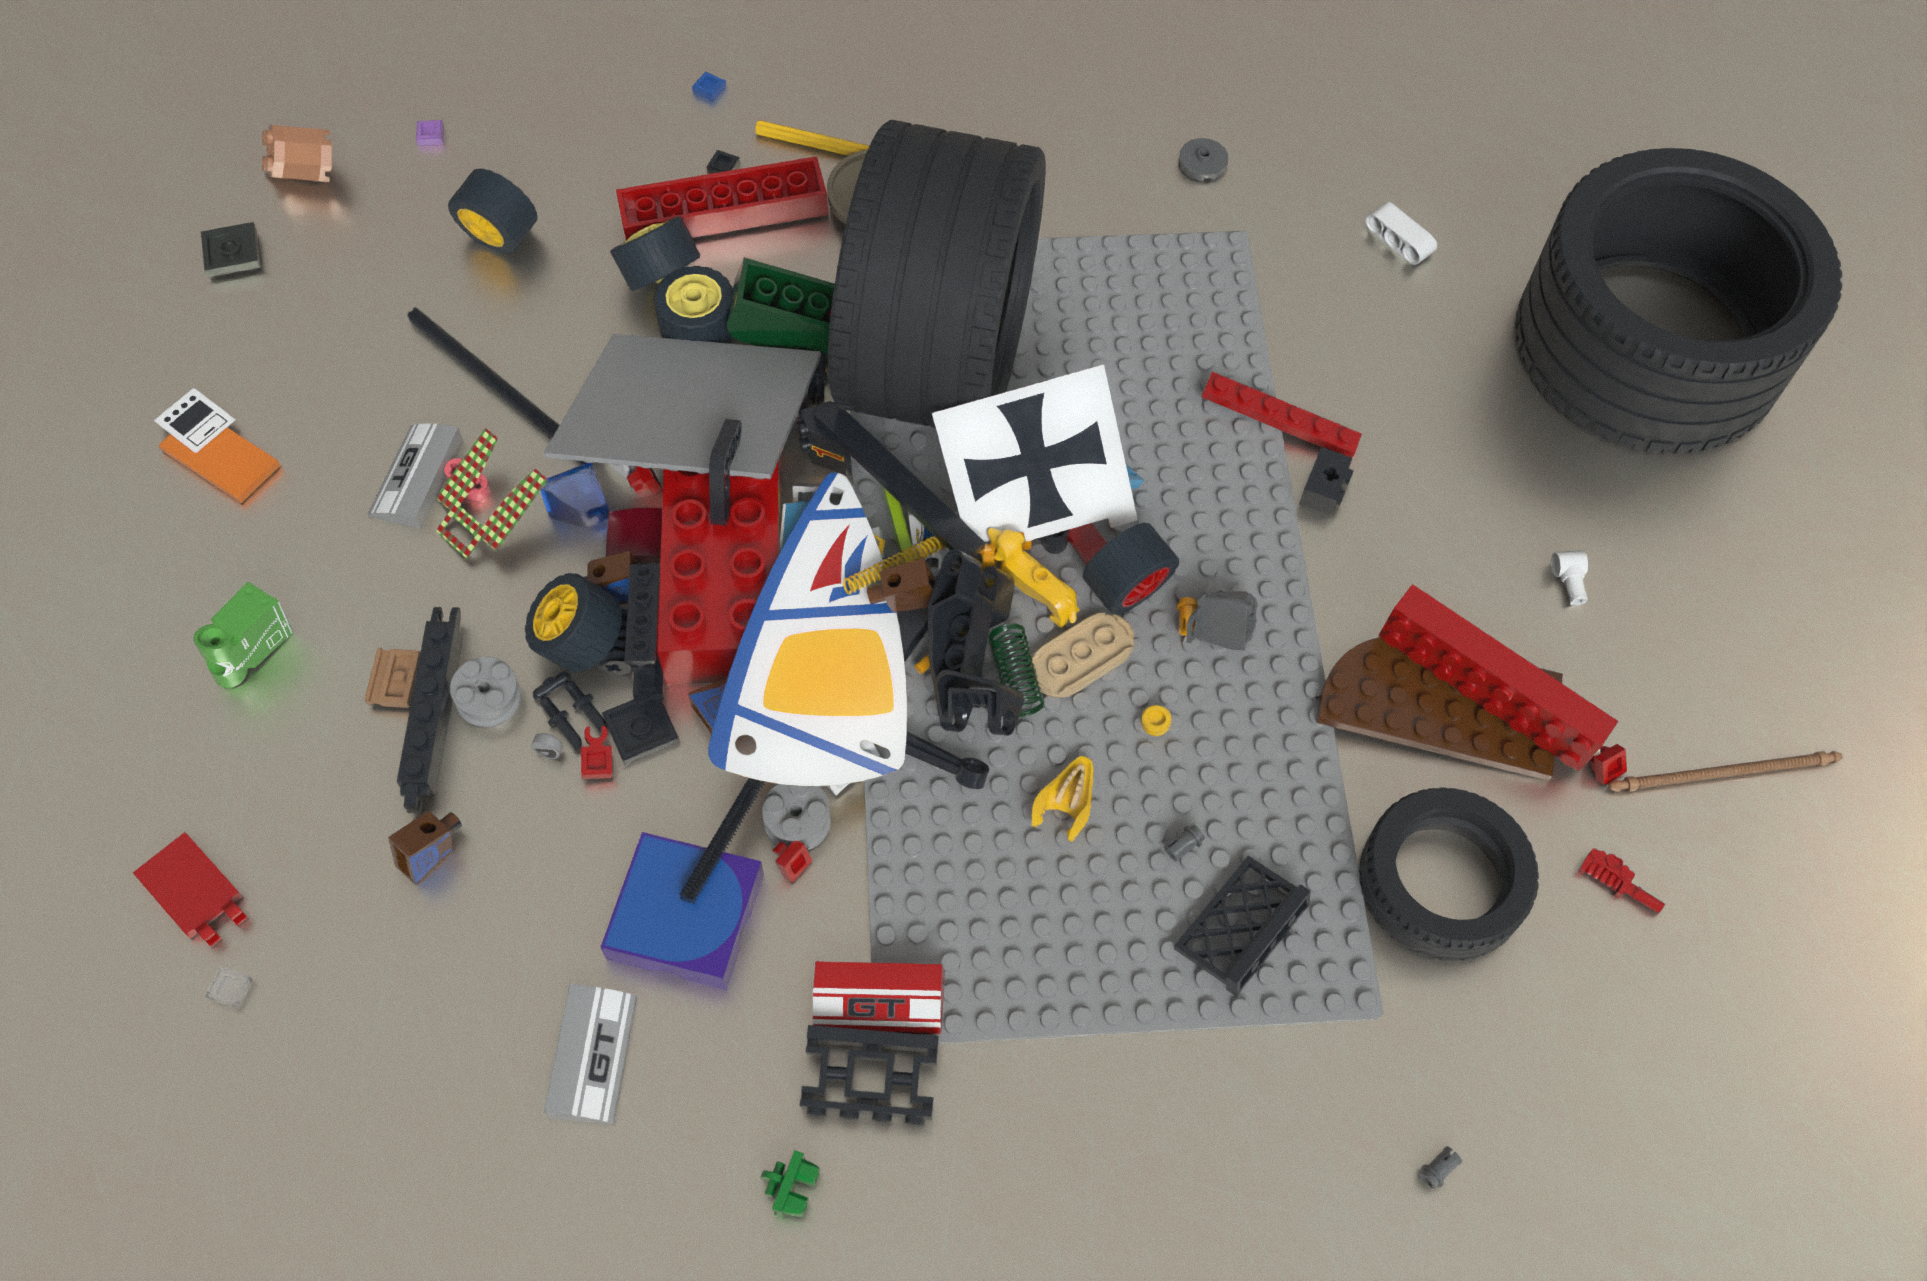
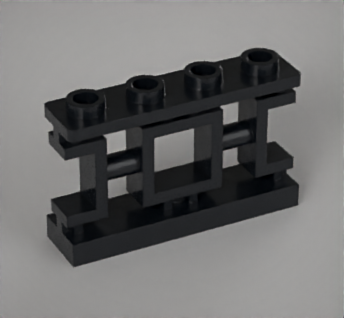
M658 563L630 565L625 663L626 665H632L634 672V701L664 700L665 679L657 653L660 565Z
M808 1025L806 1054L822 1056L819 1086H802L799 1106L802 1109H807L806 1115L826 1116V1111L840 1112L839 1117L845 1119H859V1114L872 1115L873 1121L892 1122V1117H904L906 1124L925 1125V1119L932 1120L934 1097L918 1096L920 1065L937 1066L939 1036ZM818 1043L862 1047V1050L849 1049L847 1067L829 1066L830 1048L818 1047ZM882 1049L925 1052L927 1056L914 1055L912 1073L894 1071L895 1053L882 1052ZM856 1059L887 1062L884 1093L852 1090ZM827 1079L846 1080L844 1097L857 1099V1104L812 1100V1095L826 1096ZM892 1085L911 1086L910 1104L923 1105V1109L879 1106L877 1101L891 1102Z

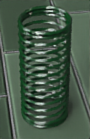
M1017 623L998 626L988 636L994 661L996 662L997 673L999 674L998 678L1001 684H1010L1008 685L1009 687L1017 683L1032 681L1029 684L1011 688L1018 690L1033 687L1022 692L1023 694L1035 693L1024 696V702L1034 701L1025 703L1023 706H1028L1038 701L1041 703L1033 708L1021 710L1019 717L1033 715L1044 707L1045 702L1040 692L1039 682L1037 681L1038 676L1034 669L1035 665L1032 663V653L1028 646L1025 628ZM1011 629H1019V630H1022L1021 633H1020V632L1008 633V634H1005V635L999 637V638L996 639V640H993V638H994L995 636H997L999 633H1002V632H1004V631L1011 630ZM1018 635L1015 638L1009 640L999 641L1000 639L1005 638L1007 636ZM1018 646H1024L1019 650L1010 651L1008 653H1001L1007 649H1013ZM1025 652L1022 655L1014 656L1011 658H1004L1007 655ZM1026 658L1023 661L1015 662L1012 664H1005L1008 661ZM1027 663L1024 667L1006 670L1009 667ZM1024 669H1030L1025 673H1020L1012 676L1009 675L1013 672L1021 671ZM1024 675H1031V676H1029V677L1026 678V679H1021V680H1017V681H1010V680H1012V679H1014V678H1017V677H1021V676H1024Z

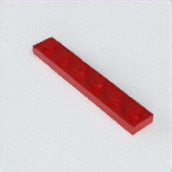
M1215 372L1211 373L1201 396L1204 399L1317 446L1353 458L1362 435V433Z

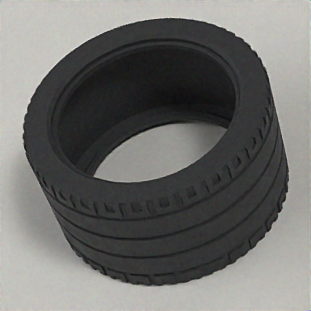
M889 120L878 129L865 155L853 192L839 254L832 299L828 344V377L831 396L839 409L857 413L862 412L863 414L888 419L896 418L897 421L922 426L930 424L932 428H936L932 413L1007 391L1025 316L1042 217L1046 160L1045 154L1040 147L1025 144L1018 146L1015 142L988 137L982 139L981 136L956 131L947 132L945 129L919 124L912 125L911 123L897 120Z
M1684 148L1641 150L1624 154L1621 157H1615L1610 162H1604L1598 168L1592 169L1589 175L1583 176L1580 182L1575 184L1573 190L1569 192L1562 204L1518 305L1515 323L1517 331L1515 335L1516 339L1519 340L1517 347L1521 352V360L1525 363V369L1530 374L1531 380L1537 385L1538 390L1544 394L1546 399L1560 413H1563L1569 420L1575 422L1581 428L1607 441L1636 450L1652 453L1660 452L1662 454L1696 453L1699 450L1707 451L1712 447H1721L1724 443L1729 444L1733 442L1735 438H1741L1764 419L1834 318V314L1838 309L1837 303L1841 299L1842 294L1840 291L1843 286L1840 281L1842 271L1840 269L1841 262L1837 256V249L1820 218L1804 200L1779 180L1745 162L1717 153ZM1623 265L1650 266L1668 270L1695 281L1713 293L1726 305L1738 321L1744 338L1702 340L1661 329L1636 315L1617 299L1604 282L1599 270Z

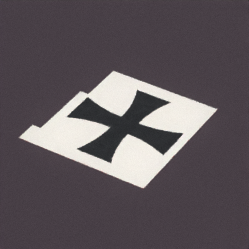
M1104 364L932 413L960 518L984 542L990 541L987 537L989 528L1001 531L1010 529L1019 533L1024 532L1025 540L1030 541L1107 518L1109 519L1110 528L1138 520Z

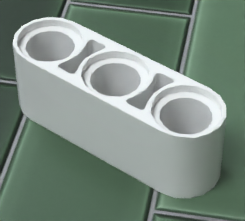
M1391 202L1382 204L1366 216L1365 222L1368 229L1410 264L1416 265L1437 249L1435 238Z

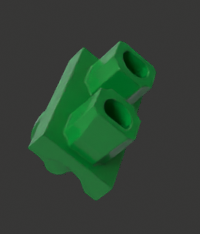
M794 1150L785 1176H782L786 1165L777 1161L773 1172L763 1170L760 1177L768 1183L765 1195L774 1197L777 1187H780L772 1210L775 1211L774 1216L783 1219L785 1214L803 1218L809 1198L794 1193L798 1182L814 1187L820 1174V1167L805 1160L804 1153Z

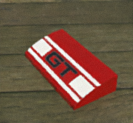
M815 961L813 1025L908 1034L941 1035L945 983L943 965Z

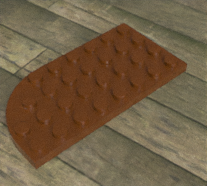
M1381 637L1367 640L1346 652L1334 665L1324 683L1316 723L1549 781L1553 776L1555 755L1548 750L1538 747L1533 740L1521 732L1513 730L1508 723L1496 715L1488 713L1483 706L1471 698L1463 696L1456 688L1446 681L1438 679L1421 664L1414 663L1409 656L1397 648L1389 646ZM1540 668L1562 683V673Z

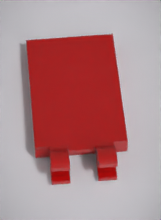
M186 832L133 872L136 878L190 939L198 933L210 947H213L221 940V937L209 925L224 912L237 926L248 918L236 904L243 896Z

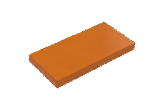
M229 428L224 429L197 453L193 452L171 434L158 445L161 451L239 503L246 500L281 466L277 459Z

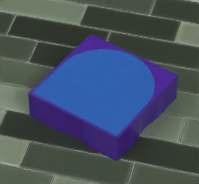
M642 832L600 947L606 960L645 970L669 972L684 980L727 990L740 951L742 932L752 914L764 877L761 861L723 852L724 855L721 854L722 858L719 857L721 861H717L719 864H715L716 868H713L715 871H711L713 873L710 874L711 878L708 877L709 881L706 880L705 888L702 887L703 891L700 890L701 894L698 893L697 901L694 900L695 904L688 903L680 899L679 893L684 889L685 883L692 876L691 873L698 866L697 863H699L707 848Z

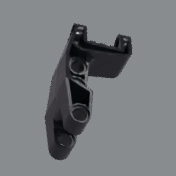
M957 549L951 550L945 555L928 603L929 662L940 725L945 731L961 732L967 725L972 709L981 707L988 709V728L993 735L1009 736L1016 727L1024 705V694L999 682L983 678L982 668L989 629L1008 620L1010 616L1015 581L1013 576L994 566L987 567L981 572V563L977 558ZM971 687H972V688H989V689H995L996 692H993V691H990V690H984V689H969V688H971ZM953 713H954V718H955L954 724H953V721H952V719H953ZM1003 717V724L1001 728V718Z

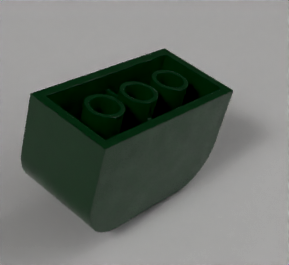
M744 257L734 280L727 329L734 338L747 344L762 347L822 351L827 355L831 315L829 317L828 315L832 308L835 283Z

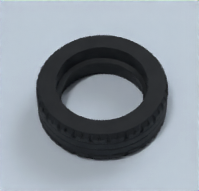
M1446 787L1423 789L1417 793L1413 792L1400 798L1398 802L1393 803L1379 818L1365 843L1360 859L1359 879L1362 885L1361 891L1375 921L1381 925V928L1392 939L1397 940L1400 945L1407 947L1410 951H1415L1422 956H1428V958H1438L1442 961L1475 959L1480 955H1487L1499 946H1502L1529 915L1539 887L1536 855L1532 850L1531 842L1527 839L1528 837L1521 826L1496 803L1476 793L1462 789H1448ZM1422 830H1445L1459 834L1473 842L1489 858L1498 877L1499 894L1492 908L1479 918L1458 920L1440 916L1420 905L1408 893L1398 875L1396 858L1402 843L1411 834Z

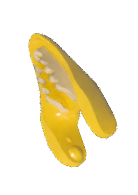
M1085 756L1076 758L1041 790L1035 798L1032 807L1031 826L1037 828L1038 825L1042 824V816L1045 810H1060L1068 813L1075 820L1072 828L1068 829L1066 833L1067 841L1073 843L1088 822L1090 815L1094 771L1091 759Z

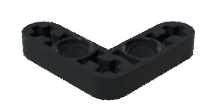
M725 419L711 452L709 484L710 522L712 525L727 526L729 521L730 466L741 440L742 423L740 420Z

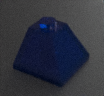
M586 463L547 478L548 481L540 490L545 508L551 518L583 528L599 525L608 520L610 511L592 463Z

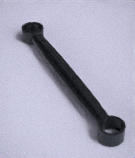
M908 731L906 733V754L956 775L957 782L967 788L981 789L984 787L990 770L986 763L976 758L968 757L961 759Z

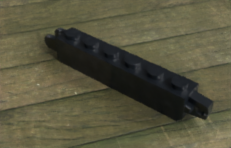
M434 607L431 620L426 621L397 776L400 795L405 796L403 806L407 813H420L424 797L435 795L437 792L453 701L450 694V684L455 672L458 670L462 649V635L459 630L461 611L459 607L451 609L449 622L442 621L443 610L441 607Z

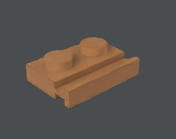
M377 648L364 699L366 704L371 706L372 704H380V706L410 708L420 651L390 649L388 651Z

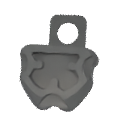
M1219 590L1210 595L1207 593L1203 594L1199 598L1198 607L1190 615L1187 622V643H1191L1197 636V639L1200 641H1206L1227 649L1245 650L1248 641H1251L1256 627V612L1258 608L1256 598L1246 591L1224 592ZM1194 620H1195V627H1194V630H1193V632H1192V625H1193V622H1194Z

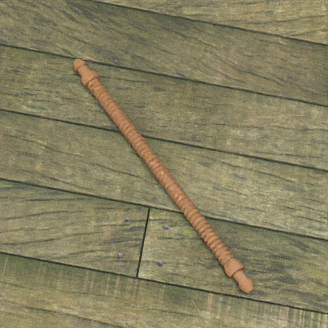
M1819 751L1810 755L1724 765L1713 768L1648 775L1637 778L1629 776L1625 777L1622 781L1614 780L1608 786L1610 790L1615 792L1622 789L1630 792L1645 787L1814 765L1826 766L1828 762L1837 763L1843 756L1836 751H1831L1827 754L1825 751Z

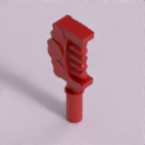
M1593 848L1578 870V873L1581 875L1586 871L1587 874H1592L1593 878L1599 879L1601 883H1605L1607 887H1612L1613 891H1617L1615 894L1617 898H1620L1625 892L1632 899L1639 901L1658 914L1665 906V903L1641 889L1640 886L1638 887L1631 883L1635 873L1627 865H1623V860L1614 854L1606 855L1604 851Z

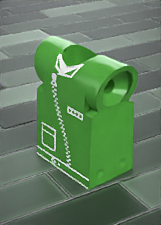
M247 582L211 618L213 624L199 628L195 632L193 639L201 656L206 660L208 669L215 682L220 687L233 688L244 681L248 674V668L258 666L292 635L293 631L280 602Z

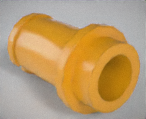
M1181 598L1176 606L1177 611H1179L1178 633L1187 636L1188 619L1198 607L1195 598ZM1194 620L1193 625H1192V632H1193L1194 627H1195V620Z

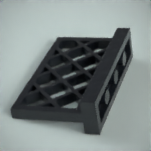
M1247 856L1174 945V950L1224 983L1226 990L1237 997L1310 905L1311 891L1301 884L1298 887L1294 886L1250 856ZM1251 868L1261 875L1262 882L1244 884L1243 875ZM1280 887L1288 892L1283 900L1270 901L1269 888ZM1263 889L1266 902L1248 904L1246 891ZM1229 893H1242L1244 905L1226 907L1224 898ZM1267 909L1269 918L1266 922L1251 923L1249 911ZM1245 912L1247 925L1229 927L1227 914ZM1223 914L1225 927L1207 929L1206 920L1210 916ZM1249 932L1250 942L1247 945L1233 947L1231 934ZM1227 934L1229 948L1211 950L1209 936ZM1205 937L1207 950L1194 952L1186 947L1191 939ZM1230 955L1232 964L1224 973L1213 965L1212 957Z

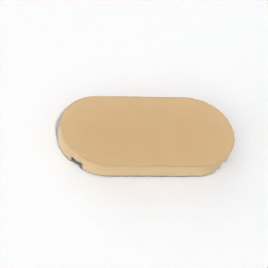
M1096 613L1042 645L1032 657V663L1035 665L1034 669L1038 676L1037 681L1041 688L1040 691L1051 697H1068L1124 663L1130 657L1134 647V631L1131 625L1121 616Z

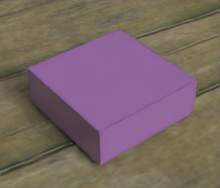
M442 120L417 121L416 141L418 146L443 144L444 124Z

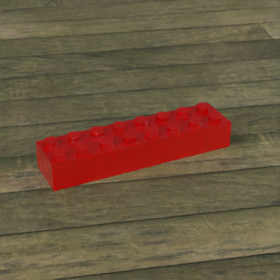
M817 156L616 189L626 241L632 234L652 224L663 223L677 216L682 218L691 237L694 238L829 215L827 192Z
M1413 584L1393 608L1378 634L1389 646L1397 648L1409 656L1414 663L1421 664L1438 679L1446 681L1463 696L1471 698L1483 706L1488 713L1496 715L1508 723L1513 730L1521 732L1533 740L1538 747L1548 750L1561 759L1565 765L1573 767L1577 771H1580L1602 747L1618 723V720Z

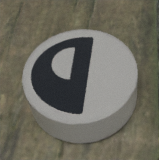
M539 733L535 735L531 748L545 758L557 759L562 752L563 744L558 738L550 734Z

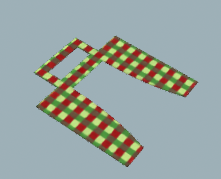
M486 428L436 496V499L450 510L436 529V532L467 559L481 539L498 551L548 481L544 475L534 469L511 491L485 525L482 526L460 505L480 476L498 438ZM453 517L475 536L468 547L446 529V526Z

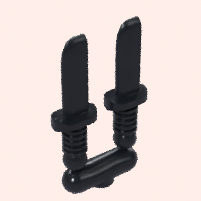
M563 671L554 677L545 679L542 685L533 691V698L540 701L541 707L544 708V711L550 717L547 722L551 728L556 726L574 750L581 747L582 740L567 721L569 717L566 710L560 712L551 699L548 698L549 695L565 685V689L575 701L572 707L576 711L582 710L599 733H602V726L607 728V724L591 703L594 697L591 694L585 695L574 681H570V674Z

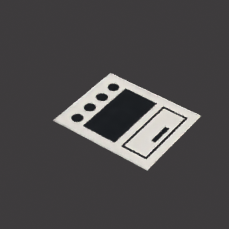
M193 388L154 421L193 452L197 453L236 419Z

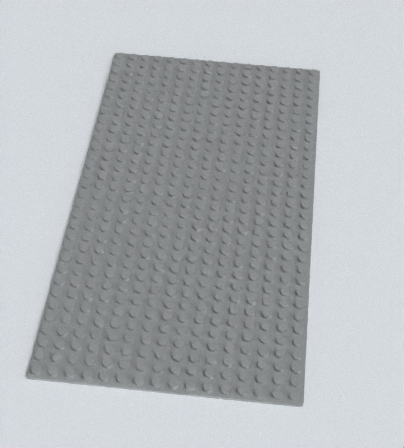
M1245 231L1038 238L1025 316L1006 392L1104 364L1125 463L1144 482L1138 489H1131L1137 521L1110 528L1109 519L1107 518L1093 522V525L1106 543H1108L1115 536L1136 524L1150 523L1177 555L1179 566L1170 579L1151 597L1128 612L1117 614L1124 618L1134 631V647L1130 657L1118 667L1071 696L1057 698L1042 693V698L1045 702L1044 707L1033 715L1019 717L1013 733L1009 736L993 735L988 728V709L981 707L972 709L963 731H945L941 727L931 668H928L923 674H919L914 668V665L929 653V631L926 632L909 658L904 662L907 695V731L961 759L968 757L979 759L986 763L990 770L983 788L970 789L959 784L955 778L956 775L905 753L904 763L898 770L864 780L871 963L943 965L945 983L941 1035H931L939 1036V1044L1378 1020L1383 1015V1007L1364 898L1361 891L1362 887L1359 879L1360 875L1334 727L1316 723L1325 675L1283 434L1277 428L1201 397L1211 373L1215 372L1276 398L1248 234ZM850 411V415L884 445L891 454L953 512H959L936 428H932L930 424L922 426L897 421L896 418L888 419ZM852 457L853 490L862 506L871 529L879 527L882 531V538L885 541L884 556L892 557L897 555L898 549L880 484ZM900 503L909 534V511ZM1036 540L1032 541L1030 550L1023 551L1027 552L1075 591L1077 606L1080 609L1076 614L1077 619L1072 624L1068 619V623L1060 628L1049 619L1052 612L1045 604L1026 595L1015 585L1008 620L990 628L989 634L993 629L1003 624L1017 623L1025 628V635L1027 636L1032 658L1038 648L1085 618L1096 613H1106L1105 615L1111 616L1113 614L1108 611L1083 580L1082 575L1086 565L1069 541L1063 552L1052 554L1044 549L1043 542ZM980 553L973 556L982 563L983 559ZM997 561L996 568L1001 570L1000 561ZM1219 590L1224 592L1246 591L1252 594L1257 600L1258 608L1256 612V627L1251 641L1247 642L1245 650L1227 649L1206 641H1200L1197 639V636L1191 643H1187V636L1178 633L1179 611H1177L1176 606L1179 600L1184 597H1192L1198 603L1200 596L1207 593L1210 595ZM1011 629V630L1004 631V632H1002V633H999L997 636H995V637L993 638V640H996V639H998L999 637H1001V636H1003V635H1005V634H1008V633H1013V632H1020V633H1021L1022 630H1019V629ZM1018 635L1007 636L1005 638L1000 639L999 641L1009 640L1015 638ZM988 639L982 676L983 678L1000 683L996 662L994 661L993 651ZM1018 646L1013 649H1007L1001 653H1008L1010 651L1019 650L1024 646ZM1025 652L1007 655L1004 658H1011L1014 656L1022 655ZM1026 658L1008 661L1005 664H1012L1015 662L1023 661ZM1027 663L1012 666L1007 668L1006 670H1013L1015 668L1024 667L1027 665ZM1024 669L1021 671L1013 672L1009 675L1012 676L1020 673H1025L1030 669ZM1024 675V676H1021V677H1017V678H1014V679H1012V680H1010V681H1017V680H1021V679H1026V678H1028L1030 675ZM1032 681L1017 683L1011 687L1026 685L1031 683ZM972 687L969 688V689H984V690H990V691L996 692L995 689H989V688H972ZM1026 687L1018 690L1023 692L1030 690L1033 687ZM1026 693L1024 694V696L1033 695L1035 693ZM1034 700L1025 701L1024 704L1032 702ZM1038 701L1034 704L1023 706L1022 710L1033 708L1041 702ZM1160 705L1170 712L1172 718L1171 725L1164 735L1152 736L1143 730L1141 718L1147 707ZM953 713V719H952L953 724H954V722H955L954 713ZM1003 717L1001 718V728L1003 724ZM873 743L879 753L878 757L883 759L890 757V751L887 748ZM1080 756H1085L1091 759L1094 768L1091 809L1088 822L1073 843L1067 841L1066 833L1068 829L1072 828L1075 820L1068 813L1060 810H1045L1042 816V824L1038 825L1037 828L1031 826L1032 807L1037 795L1073 760ZM1193 824L1196 825L1205 837L1202 841V846H1195L1175 862L1167 854L1164 846L1183 833L1185 826L1191 827ZM1247 856H1250L1294 886L1298 887L1301 884L1311 891L1310 905L1236 997L1226 990L1224 983L1174 950V945ZM1251 868L1243 875L1244 884L1262 882L1261 875ZM1280 887L1269 888L1270 901L1283 900L1288 892ZM1263 889L1246 891L1248 904L1266 902ZM1241 892L1229 893L1224 898L1226 907L1244 905ZM1267 909L1249 911L1252 924L1266 922L1269 918ZM1245 912L1227 914L1229 927L1247 925ZM1223 914L1210 916L1206 920L1207 929L1225 927ZM1249 932L1231 934L1233 947L1245 946L1250 942ZM1227 934L1209 936L1211 950L1229 948ZM1205 937L1191 939L1186 947L1194 952L1207 950ZM1230 955L1212 957L1213 965L1224 973L1232 964Z

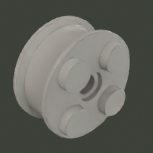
M479 657L467 661L455 672L451 680L450 694L460 716L471 725L477 727L500 725L510 719L520 705L521 690L515 673L506 662L498 658Z
M778 784L769 791L764 799L762 817L765 831L774 845L777 846L779 842H783L789 847L793 841H800L808 851L818 846L826 838L831 826L830 807L826 794L819 786Z

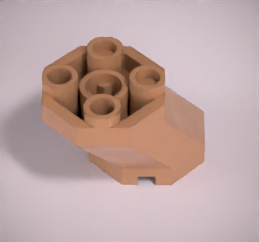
M269 125L268 130H263L262 144L267 146V156L262 157V170L268 172L269 177L329 182L330 177L324 176L325 171L331 172L332 143L331 140H326L325 135H330V131Z

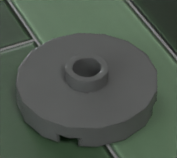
M1206 138L1193 139L1184 144L1180 150V168L1188 177L1195 180L1204 181V178L1214 180L1223 175L1227 169L1228 153L1225 147L1217 141Z

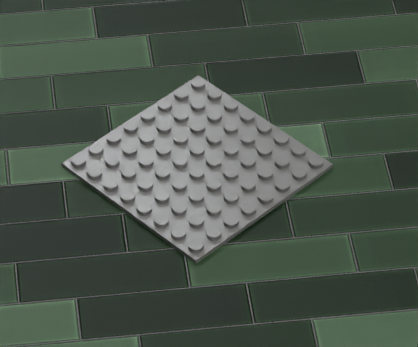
M613 334L545 449L544 457L558 460L584 461L587 463H608L616 466L629 465L642 468L669 469L671 471H693L705 474L709 473L711 452L725 419L741 421L742 433L740 444L730 466V476L771 479L820 360L821 352Z

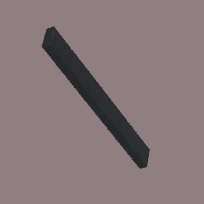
M832 402L814 414V421L950 551L957 549L974 556L985 548L986 542L846 410L839 409L835 402Z

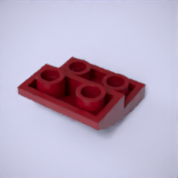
M632 508L609 512L605 557L630 551L635 560L640 564L660 561L662 508Z

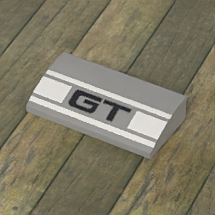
M428 423L411 425L376 495L368 516L422 529L445 480L444 467L448 461L455 458L463 441L459 428Z
M569 984L544 1113L548 1118L614 1125L637 1000L636 995L594 986Z

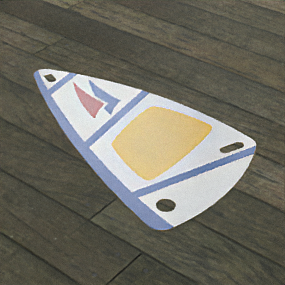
M840 473L828 474L807 504L771 569L743 633L729 672L708 746L709 759L716 767L722 770L777 784L829 786L876 778L898 770L904 763L907 733V695L904 655L897 613L891 611L886 601L870 604L867 594V587L869 585L867 584L865 588L861 586V590L856 589V593L851 591V595H848L844 590L843 581L845 578H849V576H853L865 568L868 569L869 566L873 567L874 564H878V562L883 560L862 506L849 480ZM833 487L844 491L838 505L831 504L829 500ZM881 579L880 581L876 580L875 583L871 582L870 586L882 584ZM847 580V581H846V587H847V590L849 591V590H851V589L849 588L848 580ZM741 735L751 736L756 742L755 752L750 755L739 753L735 747L736 739ZM867 740L887 748L890 751V757L883 759L863 751L860 748V742Z

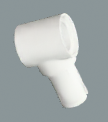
M1585 551L1554 552L1551 557L1552 573L1555 577H1561V581L1565 583L1570 605L1577 606L1586 603L1588 597L1583 579L1588 570V558Z

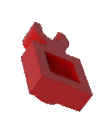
M602 726V734L598 738L592 737L590 735V727H586L584 731L585 741L590 746L581 747V778H612V747L603 746L608 738L606 726Z

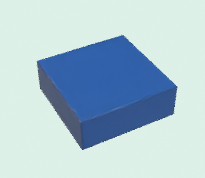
M705 71L692 86V91L713 102L726 88V80Z

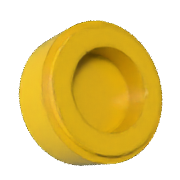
M1149 706L1142 714L1141 726L1149 735H1164L1170 728L1171 714L1163 706Z

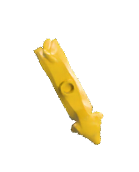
M989 528L987 537L997 549L994 558L1000 561L1002 571L1013 576L1018 589L1045 604L1052 612L1049 619L1060 628L1068 623V619L1071 624L1075 623L1077 619L1076 614L1080 611L1077 606L1075 591L1022 550L1025 538L1021 533L1010 529L1001 531Z

